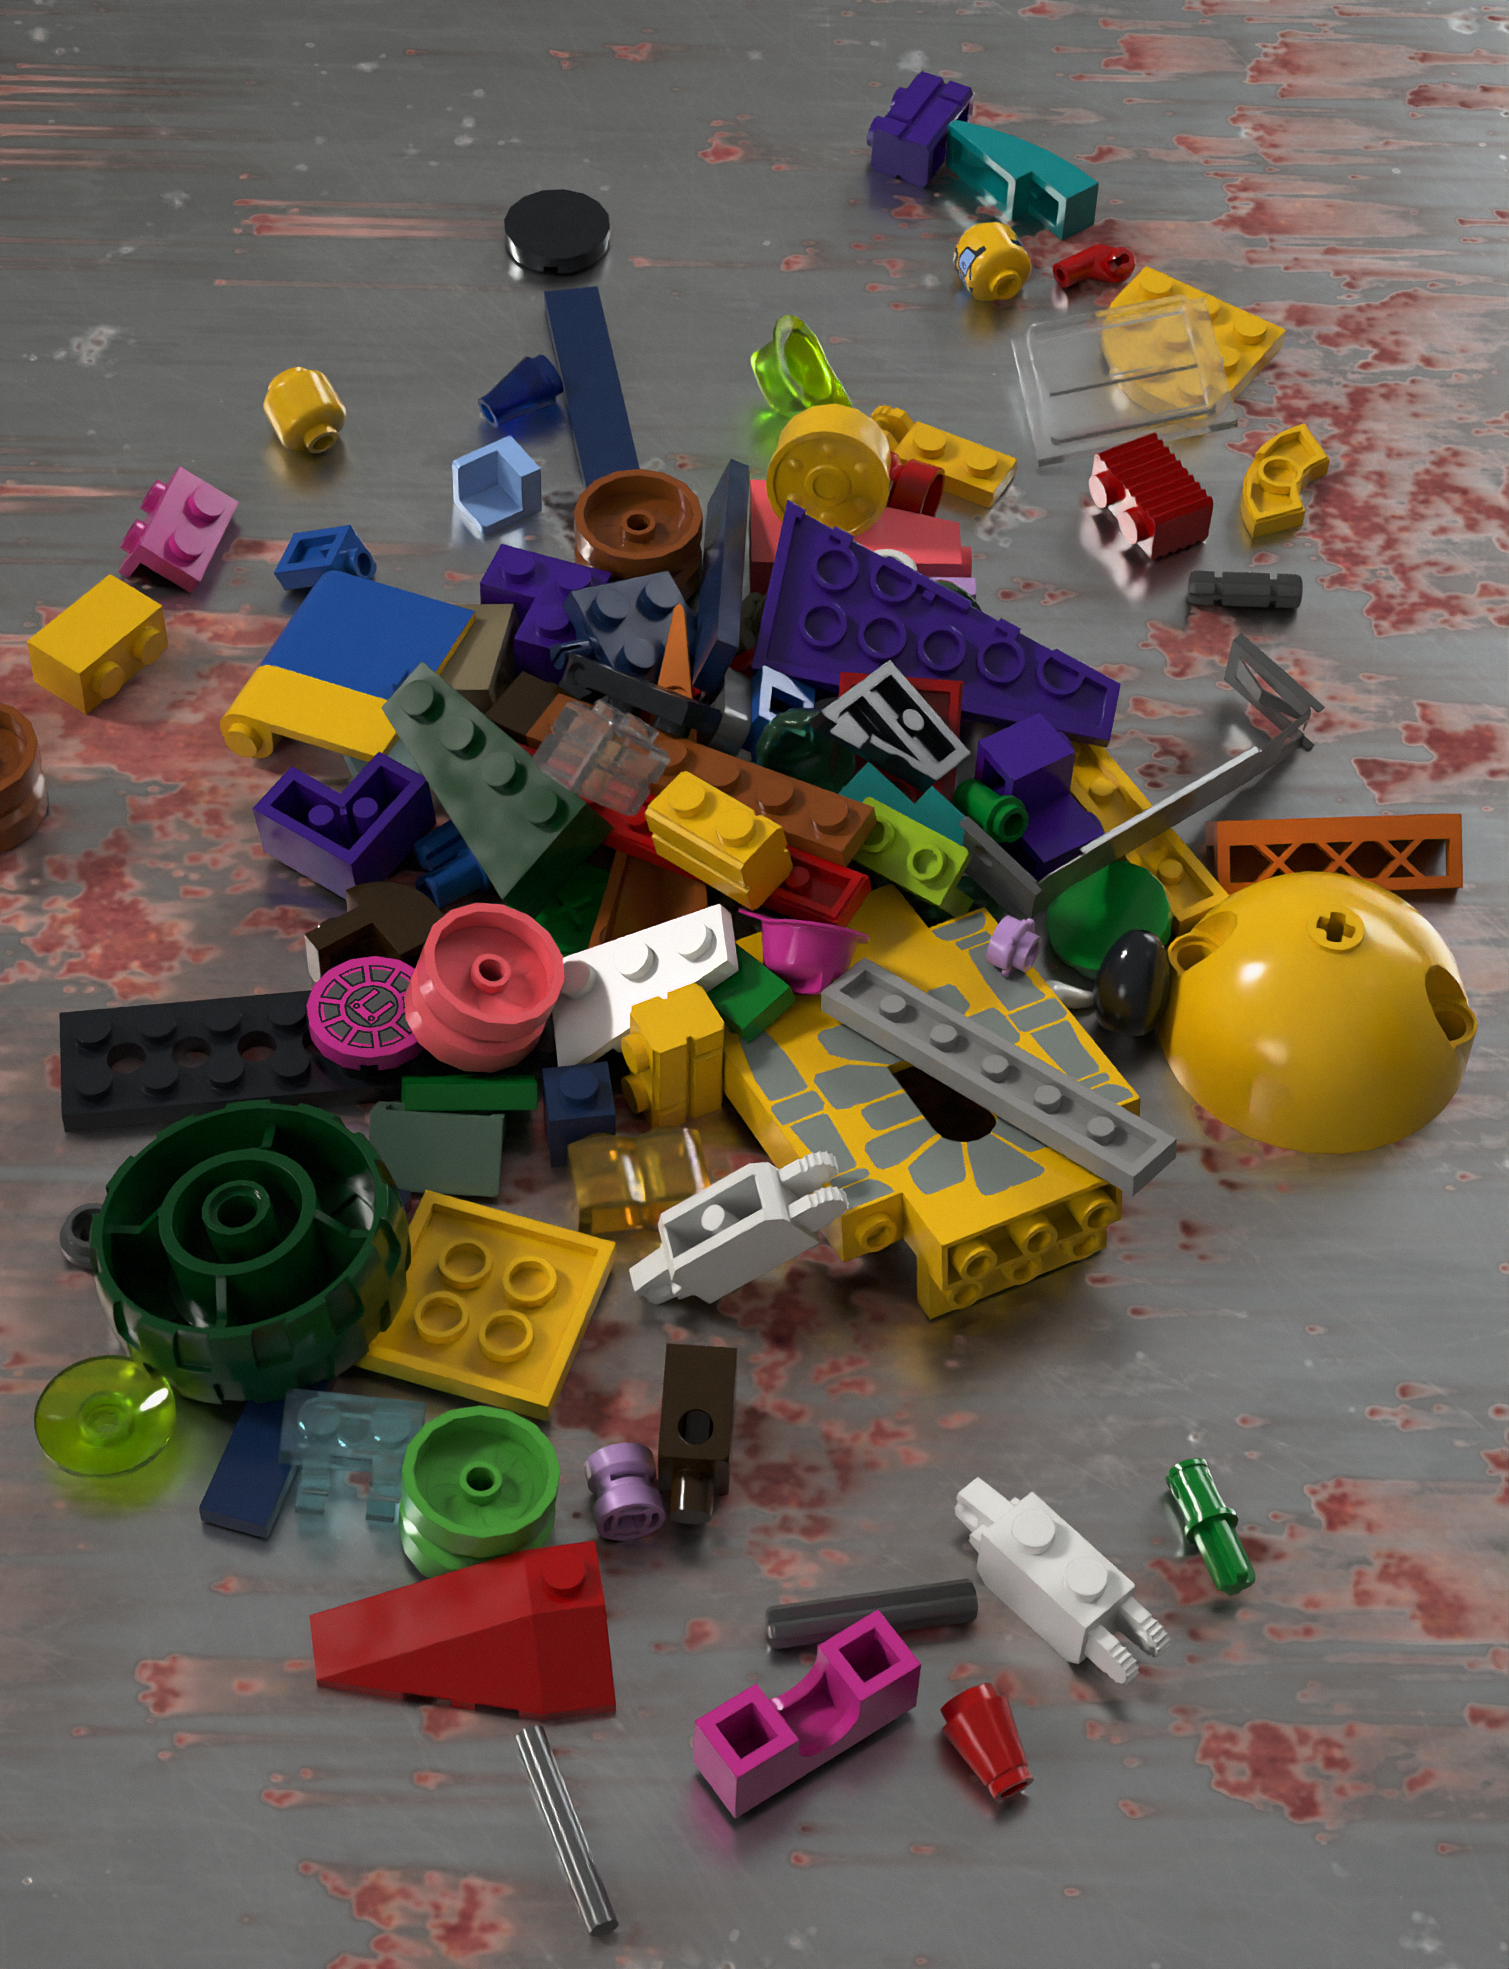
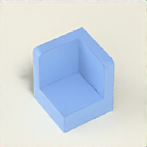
M511 435L453 461L454 503L482 534H490L542 510L541 468Z

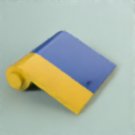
M333 570L324 572L220 720L219 728L225 743L234 753L245 758L268 757L283 736L366 762H370L378 752L388 756L399 736L381 707L421 661L440 676L475 622V611L348 573Z

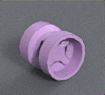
M618 1443L599 1449L589 1456L584 1464L588 1489L598 1498L593 1505V1514L597 1532L602 1537L620 1541L638 1539L653 1533L662 1526L666 1520V1512L662 1494L652 1485L656 1479V1466L653 1452L647 1446L639 1443Z

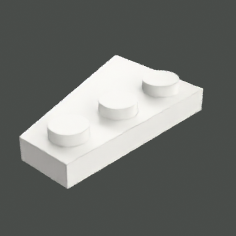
M717 904L564 957L565 981L552 1010L558 1067L592 1063L611 1049H615L620 1053L622 1051L621 1038L630 1035V1012L632 1005L656 996L666 999L667 992L691 983L702 986L707 993L739 971L731 913L721 904Z

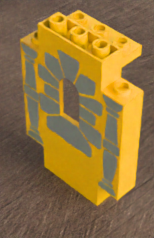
M893 883L870 891L846 927L862 932L870 937L868 943L857 944L848 970L864 957L1140 1117V1097L1036 969L1033 966L1027 972L1015 969L1009 978H1005L1001 975L1003 969L987 963V948L998 923L985 907L928 928ZM762 931L735 941V943L763 964ZM794 994L796 1002L750 1044L725 1025L723 1091L778 1169L797 1159H803L804 1155H810L811 1152L827 1151L829 1154L833 1153V1157L835 1156L839 1174L835 1175L836 1178L831 1179L830 1183H824L823 1188L829 1186L832 1188L837 1186L838 1189L843 1188V1192H846L849 1209L845 1211L846 1214H842L840 1218H835L832 1223L821 1228V1232L843 1263L869 1252L880 1251L889 1244L904 1239L916 1255L917 1302L929 1319L955 1309L966 1308L977 1300L1014 1285L1025 1284L1038 1275L1072 1261L1088 1258L1093 1253L1106 1248L1107 1226L1122 1219L1123 1190L992 1112L991 1114L996 1120V1125L983 1138L970 1142H957L942 1137L932 1128L893 1076V1073L913 1065L823 1012L821 995Z

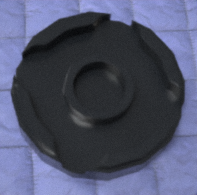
M565 189L542 190L524 196L512 205L504 219L507 250L516 261L532 270L544 272V266L558 267V273H572L594 264L605 255L608 248V240L610 238L609 214L598 201L584 193Z

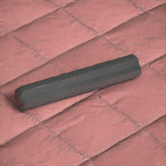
M960 1579L774 1605L766 1610V1632L771 1647L781 1649L823 1643L877 1609L896 1632L972 1622L977 1618L978 1599L973 1582L968 1579Z

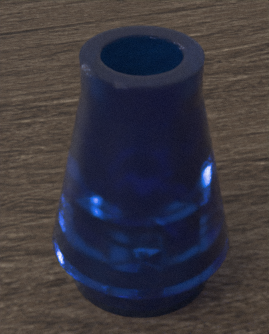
M542 354L537 355L533 359L525 356L486 395L478 399V405L488 423L497 428L507 421L555 405L556 397L564 392V386L559 373L548 358Z

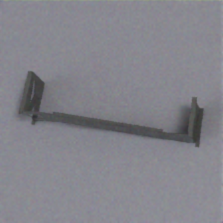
M1241 633L1233 639L1224 680L1282 731L1262 749L1259 750L1256 746L1250 748L1079 849L1083 853L1082 855L1049 873L1038 883L1035 878L967 816L958 823L964 829L963 847L972 853V858L964 872L1011 917L1020 921L1033 918L1070 886L1081 882L1249 782L1255 776L1279 763L1300 744L1307 751L1311 749L1314 744L1298 728L1304 724L1303 731L1305 730L1311 715L1310 707L1319 713L1325 706ZM1245 662L1283 699L1264 690ZM1281 713L1289 715L1297 720L1292 723ZM1289 737L1292 742L1282 749L1284 741Z

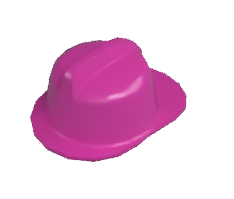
M738 909L739 913L761 921L763 965L788 984L793 994L821 995V991L848 970L857 944L868 943L870 939L869 936L862 932L836 925L804 920L778 919L749 910Z

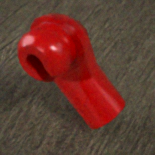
M1096 244L1053 265V276L1057 284L1062 288H1067L1084 279L1116 284L1126 281L1131 276L1136 267V258L1134 253L1126 247L1120 246L1115 248Z

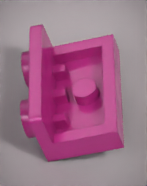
M179 466L166 484L157 479L143 499L139 509L147 513L144 522L136 519L123 538L119 548L126 552L127 555L118 573L129 578L138 565L142 563L184 590L192 593L200 583L239 502Z

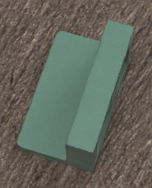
M378 1101L370 1111L369 1141L383 1159L398 1189L425 1193V1190H430L440 1194L495 1197L499 1194L501 1188L503 1142L508 1135L509 1110L405 1111L402 1102Z

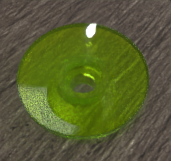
M121 1355L95 1356L65 1368L44 1388L37 1401L34 1413L36 1438L46 1457L61 1470L86 1479L122 1477L146 1466L166 1447L176 1423L174 1395L165 1378L156 1370L149 1375L131 1357ZM105 1425L119 1426L110 1432H97Z

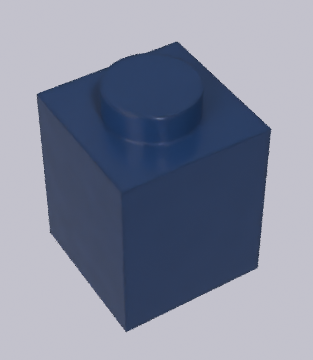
M608 1062L542 1068L543 1112L551 1168L616 1161V1113Z

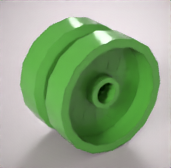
M479 1405L447 1411L424 1424L407 1445L401 1471L400 1492L402 1498L399 1506L398 1528L404 1552L421 1574L428 1578H433L518 1551L550 1547L555 1524L556 1500L561 1471L553 1444L537 1425L510 1410Z

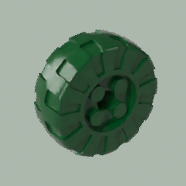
M270 1099L228 1103L226 1108L198 1117L192 1114L168 1126L156 1134L157 1138L135 1157L130 1155L117 1169L105 1187L107 1195L100 1213H94L89 1232L90 1263L94 1273L98 1301L107 1322L123 1350L138 1368L154 1382L161 1378L177 1387L181 1396L222 1405L223 1400H254L255 1404H261L298 1396L301 1394L302 1388L323 1379L331 1381L362 1359L369 1352L368 1345L380 1332H386L396 1317L407 1292L406 1271H408L411 1264V1244L404 1206L391 1173L376 1148L361 1132L352 1133L348 1130L339 1116L300 1103L298 1106L273 1104Z

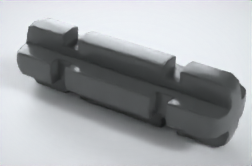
M1195 570L1191 572L1188 581V599L1192 605L1213 606V600H1221V606L1268 608V602H1276V608L1296 609L1300 606L1303 596L1302 578L1297 574L1278 573L1277 579H1270L1269 573L1223 571L1222 577H1215L1214 571Z

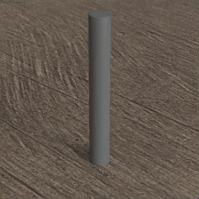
M541 1725L529 1726L516 1735L518 1746L589 1933L592 1937L606 1935L618 1927V1920L545 1730Z

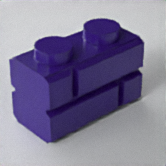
M921 71L907 88L899 87L892 98L889 112L885 117L876 116L868 131L867 145L872 147L871 166L873 170L893 178L899 175L902 181L922 188L927 185L945 162L948 124L955 120L972 123L974 93L971 87L949 81L946 84L943 78Z

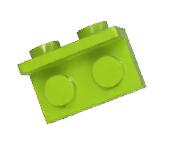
M872 797L865 798L862 803L874 807L877 825L851 861L953 918L966 914L974 900L959 890L957 885L972 858V853L967 848Z

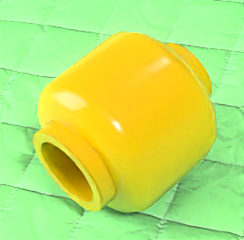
M304 367L289 368L274 377L269 383L268 392L263 402L265 415L284 447L295 452L308 450L310 453H320L329 449L338 440V433L343 428L347 418L345 406L328 377L318 370H308Z

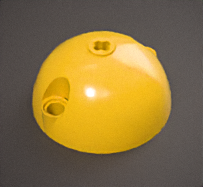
M1311 871L1289 873L1251 884L1229 895L1211 909L1189 933L1177 937L1168 948L1170 997L1166 1011L1158 1024V1036L1165 1059L1178 1082L1201 1107L1220 1122L1247 1137L1275 1147L1305 1153L1345 1154L1372 1150L1400 1141L1426 1126L1444 1110L1463 1080L1477 1033L1478 1023L1476 1015L1469 1008L1468 997L1453 954L1441 935L1413 906L1398 895L1375 883L1349 875Z

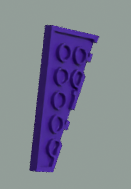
M787 500L753 658L751 676H754L761 666L765 665L815 689L839 693L840 672L871 674L890 660L904 677L964 681L961 718L1009 727L1040 712L1056 731L1063 732L1069 740L1105 748L1108 747L1121 684L1057 648L1051 650L1020 633L1021 628L1003 618L999 621L971 606L972 601L891 556L884 558L855 542V536L836 526L833 529L808 516L806 509Z

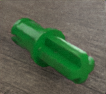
M1191 1458L1176 1464L1169 1469V1476H1165V1480L1187 1524L1183 1534L1188 1543L1197 1545L1215 1587L1219 1591H1223L1227 1596L1237 1595L1242 1590L1251 1587L1255 1583L1256 1577L1255 1571L1235 1530L1239 1521L1234 1509L1225 1506L1205 1459Z

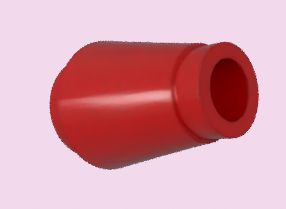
M984 1683L967 1689L942 1706L940 1712L946 1722L942 1732L984 1786L989 1789L995 1801L1015 1795L1034 1781L1028 1769L1029 1765L1008 1697L1006 1695L998 1696L992 1683Z

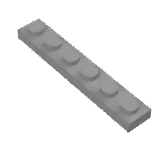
M865 957L821 991L822 1011L1131 1196L1138 1193L1176 1158L1177 1139Z

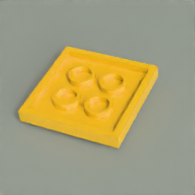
M425 1190L408 1227L411 1244V1264L408 1271H406L407 1292L391 1326L386 1332H380L368 1345L369 1352L355 1363L354 1366L548 1422L615 1262L616 1242Z

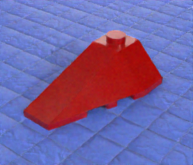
M595 1541L518 1551L309 1615L318 1687L395 1699H404L409 1694L451 1700V1706L454 1708L476 1711L478 1704L517 1710L519 1718L538 1721H550L616 1711L606 1607Z

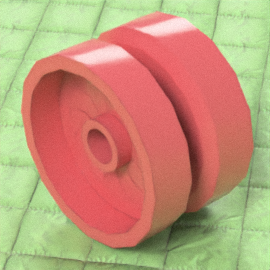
M473 903L452 909L432 926L404 995L406 1021L420 1045L436 1059L463 1071L493 1073L515 1066L535 1049L546 1021L556 1004L565 981L563 956L551 934L525 913L505 905Z

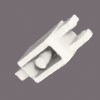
M827 1151L811 1152L810 1155H804L803 1159H797L781 1169L776 1168L769 1162L749 1163L661 1213L658 1221V1229L662 1241L661 1247L629 1269L634 1292L640 1297H646L649 1302L656 1305L677 1296L678 1299H683L692 1295L710 1304L820 1243L817 1230L832 1223L835 1218H840L849 1209L846 1192H843V1188L838 1189L837 1186L834 1188L830 1186L823 1188L824 1183H830V1180L835 1179V1175L839 1174V1168L833 1153L829 1154Z
M977 1477L957 1494L956 1499L958 1502L955 1506V1515L972 1532L969 1535V1542L979 1553L976 1569L985 1586L1066 1661L1079 1664L1088 1657L1104 1673L1106 1672L1110 1678L1114 1679L1116 1683L1119 1682L1121 1685H1127L1140 1673L1138 1671L1139 1666H1137V1661L1132 1657V1653H1129L1126 1647H1123L1120 1641L1113 1636L1117 1630L1122 1632L1132 1643L1138 1645L1141 1651L1146 1652L1147 1655H1151L1153 1658L1155 1656L1158 1658L1171 1645L1169 1641L1171 1639L1167 1636L1168 1633L1164 1630V1626L1160 1625L1158 1620H1155L1134 1599L1136 1585L1033 1491L1022 1500L1014 1497L1011 1501H1008L986 1482Z

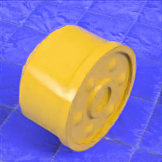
M839 404L812 406L793 416L780 432L777 448L771 458L767 471L766 491L773 511L783 522L787 500L806 509L808 516L832 529L836 526L855 537L864 533L878 521L887 505L890 490L889 471L891 464L888 439L874 420L858 409Z

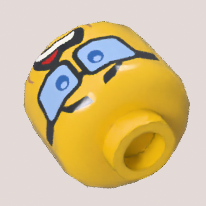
M1000 222L979 223L970 227L960 238L953 254L956 272L969 293L976 300L980 301L1007 300L1012 298L1026 284L1032 270L1030 256L1018 236L1008 225Z

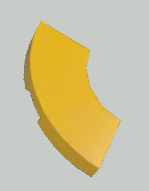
M1305 423L1291 427L1269 439L1255 453V459L1249 466L1246 475H1244L1240 508L1244 524L1252 539L1303 525L1306 510L1300 493L1309 482L1326 475L1328 472L1330 459Z

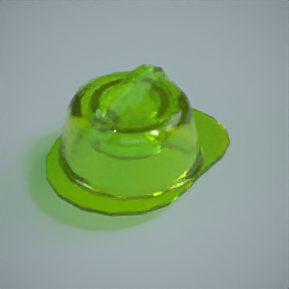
M785 314L779 318L773 330V340L751 356V364L758 386L769 405L780 414L790 418L812 406L839 404L853 408L844 388L828 364L815 334L808 325L795 315Z

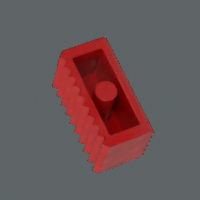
M1156 432L1094 455L1092 476L1089 479V490L1092 499L1098 507H1108L1118 519L1121 532L1127 542L1130 544L1138 543L1150 559L1155 561L1160 555L1165 557L1169 552L1175 553L1179 547L1184 550L1188 544L1194 546L1198 540L1204 542L1208 537L1214 505L1212 496H1207L1206 490L1201 489L1199 481L1195 482L1193 474L1189 475L1187 467H1182L1181 460L1177 461L1175 454L1170 453L1169 447H1164L1163 440H1158Z

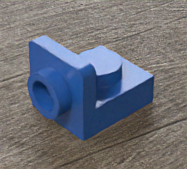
M346 525L294 533L274 575L284 590L313 587L324 572L331 570L348 573L372 581L377 565L352 526Z

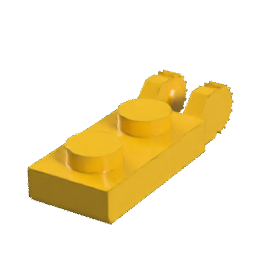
M884 404L883 406L879 405L870 415L871 419L878 424L888 439L889 450L900 456L901 464L905 465L909 460L916 459L945 470L944 492L989 509L993 507L1016 474L1017 458L922 422L916 421L914 423L907 412L902 409H893L891 405L886 406Z

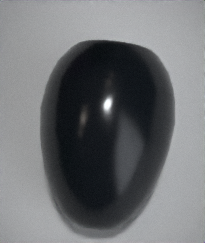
M1131 929L1122 934L1113 943L1099 967L1093 986V1007L1100 1024L1104 1028L1120 1034L1142 1036L1149 1033L1159 1024L1166 1011L1170 997V966L1166 950L1155 933L1143 929Z

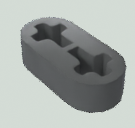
M728 668L716 691H713L712 694L704 691L701 692L699 702L721 710L720 714H722L715 735L698 730V744L735 757L743 746L751 726L750 677Z

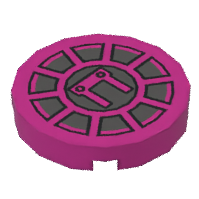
M371 956L350 959L328 970L313 986L306 1005L311 1040L323 1056L344 1068L361 1070L360 1065H378V1071L396 1068L416 1058L424 1050V1047L418 1043L406 1021L404 995L415 968L401 960Z

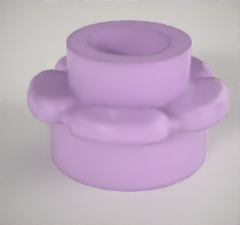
M1007 915L996 927L987 948L986 961L1003 969L1001 973L1003 977L1009 978L1015 969L1027 972L1034 964L1042 944V937L1034 934V920L1028 918L1027 920L1023 919L1020 921Z

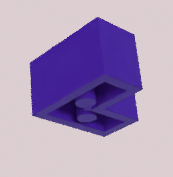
M505 544L500 545L480 582L481 604H514L521 625L514 637L515 679L524 671L541 680L559 685L566 667L560 670L554 667L556 661H551V646L556 643L561 644L577 640L576 630L562 605L571 591L612 583L611 572Z
M1040 712L979 740L974 775L975 780L978 779L983 782L986 787L999 795H1013L1023 802L1029 817L1026 831L1014 842L997 844L1035 878L1037 883L1049 873L1082 855L1083 853L1079 850L1080 848L1105 834L1099 819L1093 813L1086 812L1070 794L1073 765L1076 759L1072 743L1063 732L1056 731Z
M378 752L341 794L291 766L252 808L263 851L344 899H346V889L363 883L385 881L413 850L415 842L424 837L437 823L430 785L426 778L381 752Z

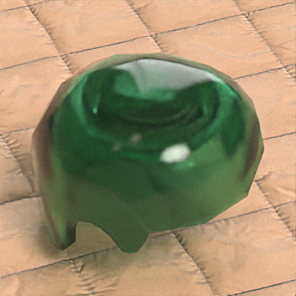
M789 708L786 712H781L770 720L756 744L757 765L836 794L843 790L856 771V754L814 731L809 725L822 710L816 708Z

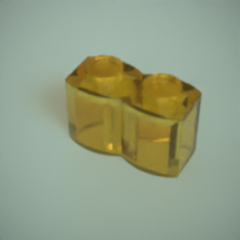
M666 1125L656 1127L634 1138L611 1135L609 1133H595L567 1146V1176L577 1232L594 1237L614 1239L629 1236L642 1230L659 1232L658 1221L661 1213L710 1186L698 1130Z

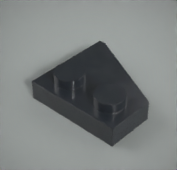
M890 660L820 711L809 723L814 731L923 793L955 769L971 754Z

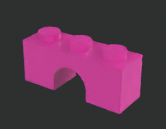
M877 1609L818 1645L817 1659L814 1666L798 1684L787 1692L769 1700L756 1683L695 1720L693 1762L736 1819L914 1708L917 1704L921 1663Z

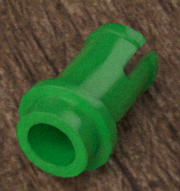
M974 778L963 781L953 794L952 805L965 817L969 816L976 824L983 827V831L996 843L1014 842L1027 829L1029 822L1028 813L1023 802L1013 795L1001 796L986 787L983 782Z

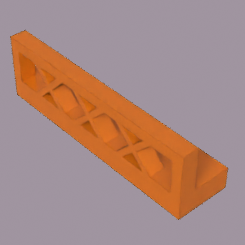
M1459 813L1205 821L1206 846H1214L1215 879L1228 895L1251 884L1269 879L1277 869L1282 874L1294 873L1284 862L1302 843H1314L1331 860L1321 872L1334 873L1340 868L1346 875L1375 883L1387 890L1463 888L1462 815ZM1424 839H1445L1446 875L1424 876L1406 858ZM1409 840L1400 851L1396 850L1388 841ZM1363 841H1375L1392 858L1375 878L1361 877L1345 861ZM1332 842H1349L1338 854L1327 844ZM1270 844H1288L1277 856L1266 846ZM1253 845L1271 863L1253 882H1230V846ZM1401 866L1411 877L1389 876Z

